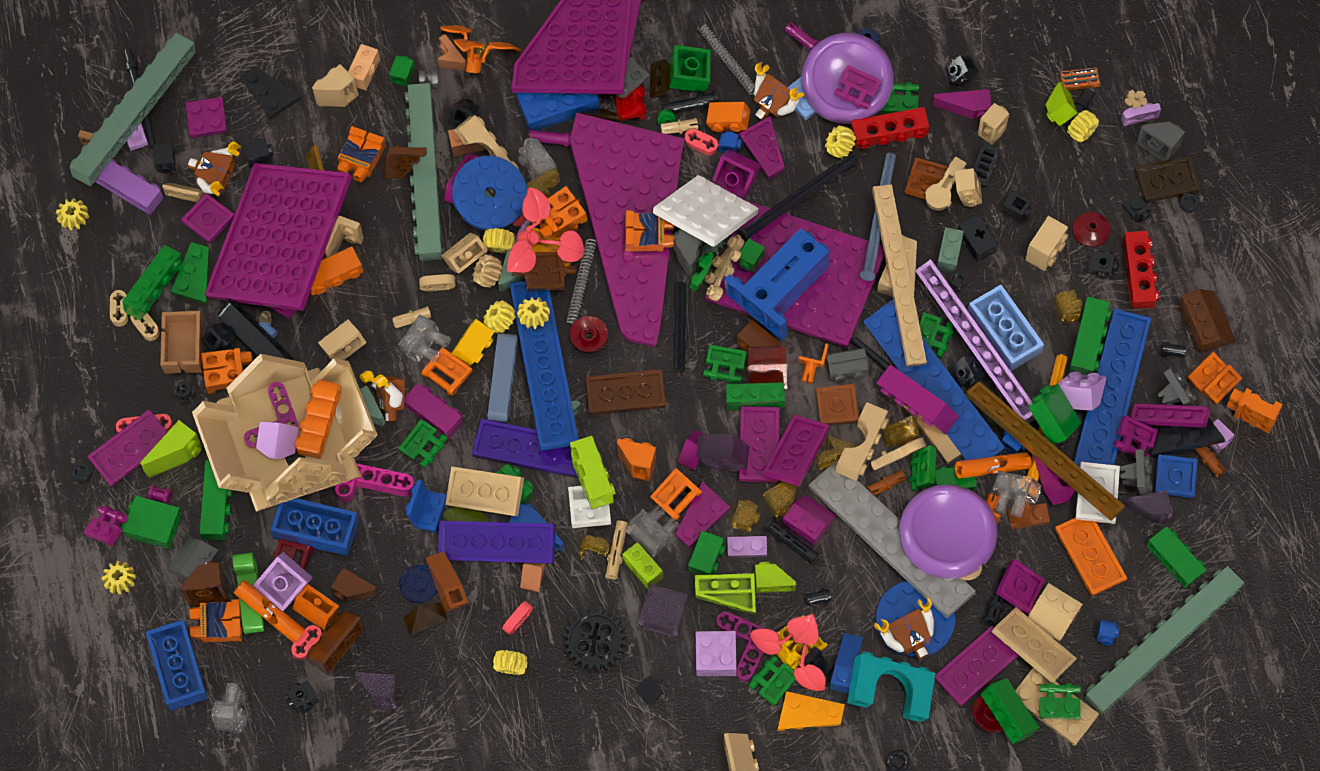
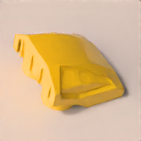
M787 626L777 632L779 640L784 639L790 634ZM792 636L785 643L780 644L781 650L776 655L783 663L795 670L800 666L804 643L799 644L795 642ZM818 637L815 644L807 646L806 655L814 646L823 651L827 648L828 644Z

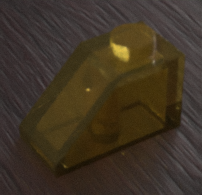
M782 482L764 492V500L775 517L785 516L792 507L798 486Z

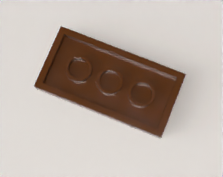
M662 369L586 377L589 415L666 407Z

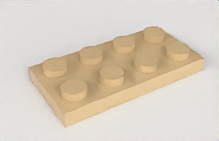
M451 467L445 505L518 516L524 478Z
M1017 607L995 626L992 633L1052 683L1077 659Z
M1033 667L1015 690L1033 716L1076 746L1099 716V713L1080 700V720L1040 719L1039 699L1040 697L1047 698V692H1040L1039 686L1040 684H1048L1050 681ZM1054 693V698H1065V693Z

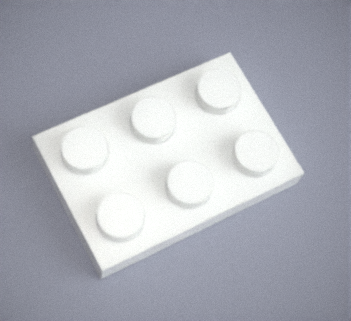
M1088 462L1080 463L1082 470L1116 499L1118 498L1120 466ZM1078 493L1077 520L1115 524L1116 517L1110 521Z

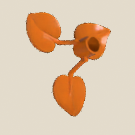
M460 25L440 27V31L444 30L464 35V39H454V43L463 52L466 51V72L480 73L481 63H485V58L490 49H515L521 53V49L510 43L489 42L483 56L480 57L479 53H474V48L485 47V44L468 40L467 32H471V29Z

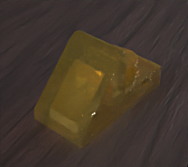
M556 168L527 183V190L528 188H535L541 191L547 198L551 197V193L547 188H553L560 181L559 172Z
M910 416L891 424L884 430L885 445L888 447L906 445L914 441L916 436H919L918 422L915 416Z
M827 436V443L831 451L825 450L817 457L819 469L821 470L832 465L835 461L838 462L844 448H854V444Z

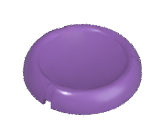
M839 33L823 39L809 52L802 68L801 84L808 104L817 114L831 122L851 124L852 120L873 117L883 109L893 90L894 73L888 55L874 40L856 33ZM847 65L882 81L875 97L866 96L865 98L866 101L871 103L869 109L856 107L854 103L848 100L843 101L834 94L837 88L841 90L845 88V85L840 83V79ZM851 89L850 94L855 95L857 97H859L861 93L854 89Z
M937 485L921 491L908 503L900 520L899 537L902 539L901 545L906 556L917 568L939 578H961L979 570L980 565H985L990 559L997 543V523L989 505L975 492L958 485Z

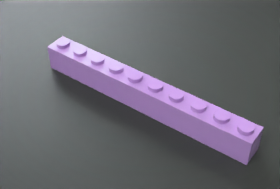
M930 259L915 270L1014 411L1026 422L1031 423L1035 420L1028 407L1032 403L1031 398L940 270Z

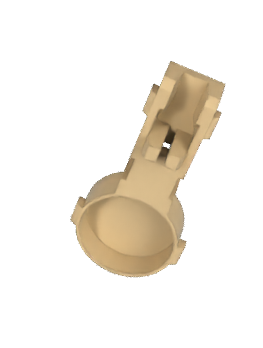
M955 157L945 172L944 178L938 184L927 188L925 191L926 203L931 209L939 211L951 205L950 191L953 184L956 183L955 171L965 170L966 162Z
M918 438L887 454L885 451L881 452V457L871 461L873 471L909 456L919 449L925 448L926 444L923 438Z

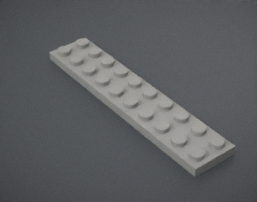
M835 461L813 480L808 488L925 598L928 597L932 605L948 619L976 591L965 580L960 578H939L917 568L909 560L902 548V539L899 537L900 520L858 480L855 481L836 473L838 462Z

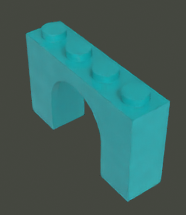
M863 652L855 657L848 704L863 708L873 705L878 678L882 674H889L899 679L905 688L906 699L903 718L917 722L929 719L935 680L934 672H930L925 667H911V664L907 662H893L888 657H874V654L869 652Z

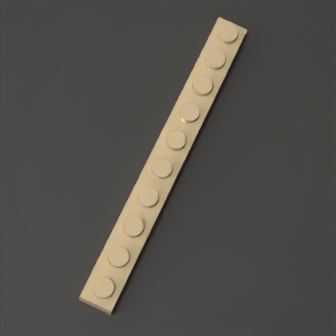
M892 184L874 186L872 188L906 366L926 365L927 361Z

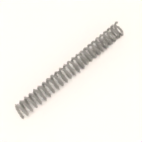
M704 24L700 29L697 27L699 33H702L701 35L712 46L716 54H719V57L725 62L729 70H732L734 76L747 89V92L750 95L754 94V92L750 93L755 90L752 80H750L748 75H745L746 72H743V69L741 70L737 61L732 59L733 56H730V53L728 54L717 37L715 38L716 35H713L707 24Z
M594 239L586 240L583 254L587 256L583 255L581 258L579 274H577L578 277L576 278L577 281L574 288L575 291H573L569 315L566 319L567 323L572 325L579 317L576 314H580L578 311H580L581 305L579 304H582L581 301L583 299L581 297H583V290H585L584 287H586L585 284L587 283L585 280H588V274L586 273H589L588 270H590L589 267L591 266L589 263H592V256H594L592 253H594L595 247L593 246H596V240Z

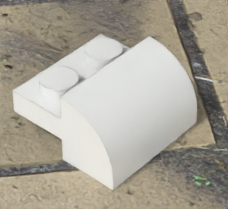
M582 486L568 487L572 528L611 525L609 504L591 510Z

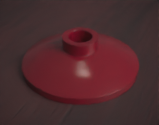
M1086 212L1078 216L1074 221L1073 235L1080 244L1086 247H1098L1109 238V222L1099 213ZM1089 225H1094L1096 228L1091 229Z
M594 316L579 318L570 329L572 344L584 352L599 350L604 346L608 338V330L605 323ZM591 334L593 337L587 339L586 335Z
M982 696L977 698L972 705V714L975 721L989 732L996 733L1002 731L1003 728Z

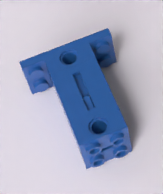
M800 228L745 285L738 277L734 278L729 274L724 279L726 295L783 341L787 337V323L783 314L830 267L829 249L824 243L817 242L810 232H805Z

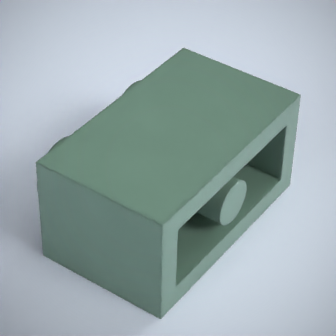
M945 227L937 268L940 271L955 273L964 231Z

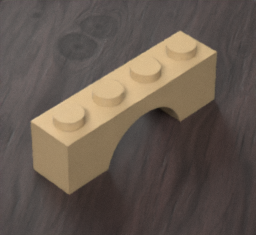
M476 115L470 116L454 129L465 145L471 143L482 145L488 150L490 156L503 158L511 162L519 170L517 164L514 161H510L507 157V151L496 143L497 139L494 134L486 130L484 127L485 123L480 117H476Z
M866 402L857 425L863 432L865 441L860 446L844 448L837 463L836 473L855 481L858 480L859 475H864L867 468L865 463L867 460H871L875 451L872 448L874 444L878 445L882 434L879 433L881 429H886L889 419L886 418L887 410Z

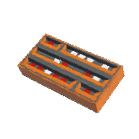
M1097 68L1060 72L1061 83L1068 91L1100 87Z

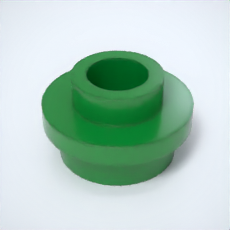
M662 110L658 114V124L675 122V114L671 110Z

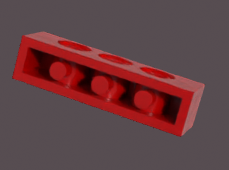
M922 107L852 120L851 130L856 137L854 141L856 144L855 148L861 147L865 149L876 144L886 145L889 142H903L914 137L923 138L928 135L929 124L925 108ZM910 124L913 127L907 128L904 125ZM887 128H893L894 131H888ZM869 131H874V132H876V134H873V135H872V134H869L868 132H869Z
M1148 231L1125 232L1123 247L1131 309L1154 308L1156 301H1159V291L1155 290L1157 275L1156 272H1153L1152 268L1155 263L1154 255L1150 253L1152 238L1148 237ZM1135 251H1142L1143 254L1139 255ZM1137 268H1143L1145 272H1140ZM1140 285H1145L1148 289H1141Z

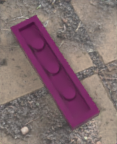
M1134 404L1131 418L1145 425L1206 427L1210 410L1204 406Z

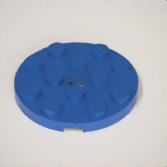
M480 156L467 162L458 171L452 185V200L455 209L463 217V220L471 226L482 230L503 229L517 220L523 212L522 207L527 194V186L523 175L511 162L496 156ZM491 188L495 196L492 198L485 195L486 189Z
M908 581L901 582L890 588L881 598L877 608L876 623L881 628L883 626L881 619L888 621L890 624L919 608L922 611L923 609L918 605V600L922 601V605H926L927 599ZM931 605L934 632L930 643L925 645L929 653L928 656L939 652L949 642L955 627V612L947 619ZM878 630V633L882 641L885 643L883 637L881 636V631ZM890 648L892 651H894L895 653H897V654H899V655H901V654H902V655H905L903 652H897V651L893 650L892 648ZM915 652L905 655L913 658H918Z

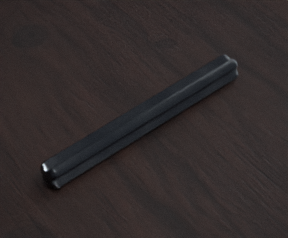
M676 282L675 371H684L685 283Z

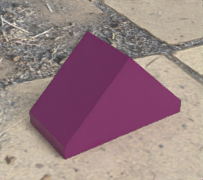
M695 430L686 439L677 463L695 471L713 438Z

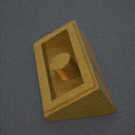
M314 145L306 155L308 168L324 170L318 146Z

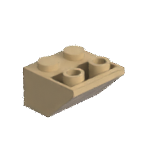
M341 65L332 68L323 79L317 80L312 87L318 106L345 107L359 95L355 78Z

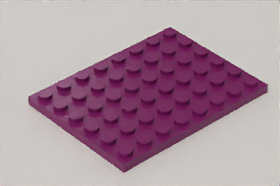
M254 163L204 295L208 299L224 301L230 299L232 302L303 311L352 176L349 173Z
M749 202L758 208V214L740 228L743 229L770 210V208ZM784 213L749 238L764 246L766 252L755 273L750 270H743L738 265V260L736 262L732 260V267L734 268L732 276L734 278L738 277L745 285L800 228L805 232H810L817 242L824 243L828 247L830 267L783 314L786 318L787 328L848 348L885 258L884 248L882 245L878 247L874 268L875 279L872 281L863 280L860 277V273L864 270L869 241ZM738 229L732 233V236L739 235ZM723 276L719 286L723 288V293L718 301L711 300L706 294V301L750 315L726 295L725 276Z

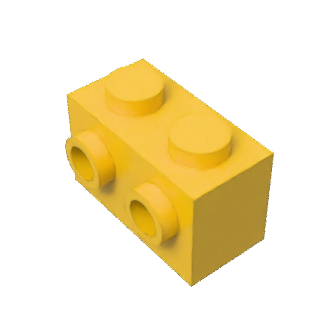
M475 319L451 354L468 366H471L474 362L478 363L484 355L481 353L484 347L487 349L494 339L491 337L494 331Z

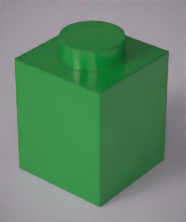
M396 55L389 73L391 83L408 87L415 71L414 60L407 56L400 57Z
M748 239L740 251L741 256L738 259V265L745 271L750 270L755 273L766 255L765 247Z

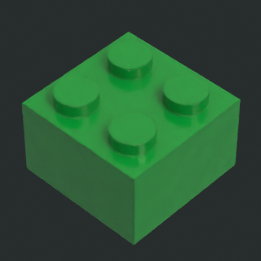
M674 45L670 54L669 88L705 93L710 83L711 50Z

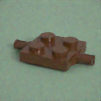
M535 252L536 263L531 271L525 273L512 272V276L523 275L526 282V291L564 290L565 274H576V266H564L557 252Z

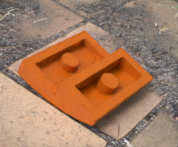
M1211 352L1186 379L1207 399L1217 404L1242 377L1230 364L1226 365L1215 352Z

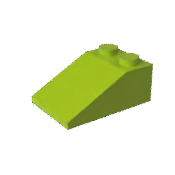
M178 420L140 464L146 476L151 478L190 461L200 453L202 445L197 434Z

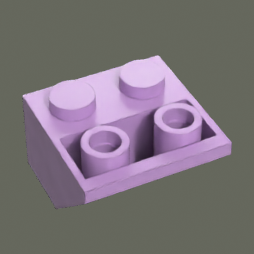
M1075 371L1070 372L1058 384L1073 409L1093 411L1100 405L1106 376H1100L1098 373L1081 374V372Z

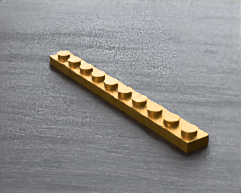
M980 381L966 392L965 396L1110 521L1123 511L1125 505Z

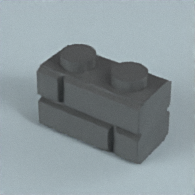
M864 348L827 354L826 356L830 381L840 383L846 381V378L862 379L865 375H868L869 367Z

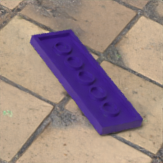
M486 419L480 420L472 457L578 478L572 464L570 446L541 451L537 430Z
M439 521L438 553L445 552L450 561L554 564L556 524Z

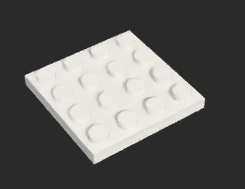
M698 175L657 204L653 209V213L714 247L756 216L758 208Z

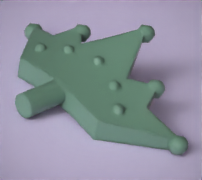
M721 241L714 247L706 244L702 247L701 256L703 254L708 255L710 251L719 254L718 247L723 248L722 245L727 243Z

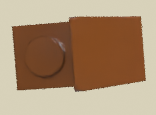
M1025 502L1007 510L1011 530L1050 523L1046 503L1029 506V502Z

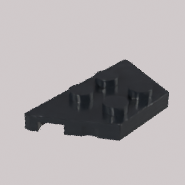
M1209 417L1206 427L1162 425L1154 447L1151 450V455L1153 458H1157L1159 454L1171 455L1226 441Z

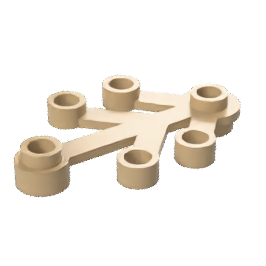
M738 234L728 240V248L721 257L718 255L714 257L711 265L717 269L714 273L709 272L705 277L704 281L710 284L706 294L708 298L715 302L720 299L723 293V288L719 287L723 276L727 277L734 272L732 260L736 262L741 256L740 249L744 244V240Z

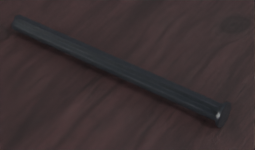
M853 152L849 153L848 156L842 158L743 229H738L741 238L747 242L755 233L858 161L857 155Z

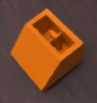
M629 438L618 439V456L633 478L651 481L656 464V447L646 442L642 444L636 443Z

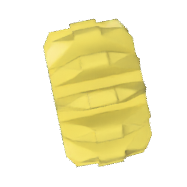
M1084 110L1071 121V124L1068 126V133L1074 140L1081 143L1092 135L1098 127L1099 120L1093 113Z
M840 125L837 128L834 127L832 132H829V137L825 139L827 141L825 144L827 152L837 158L848 156L849 152L852 151V147L856 145L854 143L856 140L854 132Z
M73 198L69 202L65 199L66 204L59 203L60 209L56 210V214L58 216L57 220L63 228L68 227L72 231L75 226L77 229H80V224L86 225L85 219L89 218L88 208L81 200L77 202Z
M488 229L483 235V244L489 251L501 254L507 253V250H511L515 244V236L509 230Z
M531 297L530 301L524 299L523 304H519L517 315L522 325L526 324L527 329L533 326L536 330L538 325L543 327L544 322H548L550 309L546 301L542 302L540 297L537 300Z
M503 300L500 302L496 301L494 305H490L489 310H486L487 314L483 317L485 319L484 324L496 334L499 332L503 333L505 329L509 330V326L513 324L512 321L516 318L513 307Z
M117 561L116 566L109 563L111 569H104L106 575L102 577V580L105 582V588H110L111 593L117 591L119 595L122 594L124 589L126 592H129L128 586H134L135 584L132 580L136 579V575L133 574V567H129L127 562L121 565L120 561Z
M500 650L495 654L493 668L498 672L506 674H524L527 668V657L519 652Z

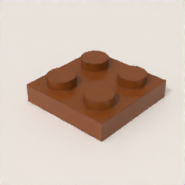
M854 384L816 388L821 423L839 425L857 423L859 421Z

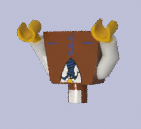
M762 62L758 63L755 66L757 75L754 100L761 107L755 115L764 120L770 112L776 117L793 112L799 102V98H802L804 93L797 94L798 87L790 90L770 74H765L769 70V65H765L762 69Z
M231 142L227 148L204 152L200 160L194 158L189 160L188 168L195 170L194 175L197 184L204 193L215 194L216 196L223 195L236 166L232 155L239 156L237 151L238 148H241L239 144Z
M371 371L363 372L359 377L365 384L369 381L372 383L371 386L376 390L377 406L379 409L385 410V421H396L397 410L404 409L405 379L395 376L384 377L381 374L374 378Z
M926 597V605H922V601L918 600V605L923 609L922 611L919 608L890 624L888 621L881 619L883 622L881 628L879 624L875 623L874 627L881 631V636L888 647L897 652H903L905 655L915 652L919 660L929 655L925 645L930 643L933 635L934 619L930 609L932 602L928 597Z

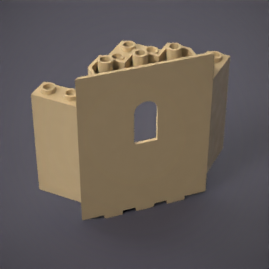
M260 354L227 387L229 397L220 399L217 403L203 401L192 412L219 488L249 492L256 512L361 477L354 457L359 455L377 436L349 361L336 358L322 371L319 368L307 371L304 362ZM318 379L340 384L342 388L341 396L321 459L305 456L306 458L299 457L289 466L285 458L280 460L268 458L257 448L252 449L246 446L244 435L247 431L259 427L260 422H274L278 420L268 393V388L273 382H281L286 388L298 421V437H300L302 432L300 430L301 421L307 415L305 412L306 404L312 398V385L316 384ZM275 387L274 392L272 393H276L279 401L281 400V390H278V388ZM281 404L278 407V411L282 414L287 413L289 410L286 404ZM250 435V439L248 441L256 443V439L258 437Z

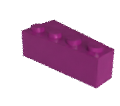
M892 365L886 369L877 381V384L881 387L880 391L887 397L892 395L897 404L901 407L907 406L911 414L915 417L919 415L923 418L922 421L930 427L933 425L945 435L959 418V415L945 402Z

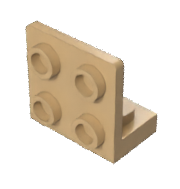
M342 216L338 217L325 250L327 258L337 253L344 238L352 244L362 243L364 237L360 223Z

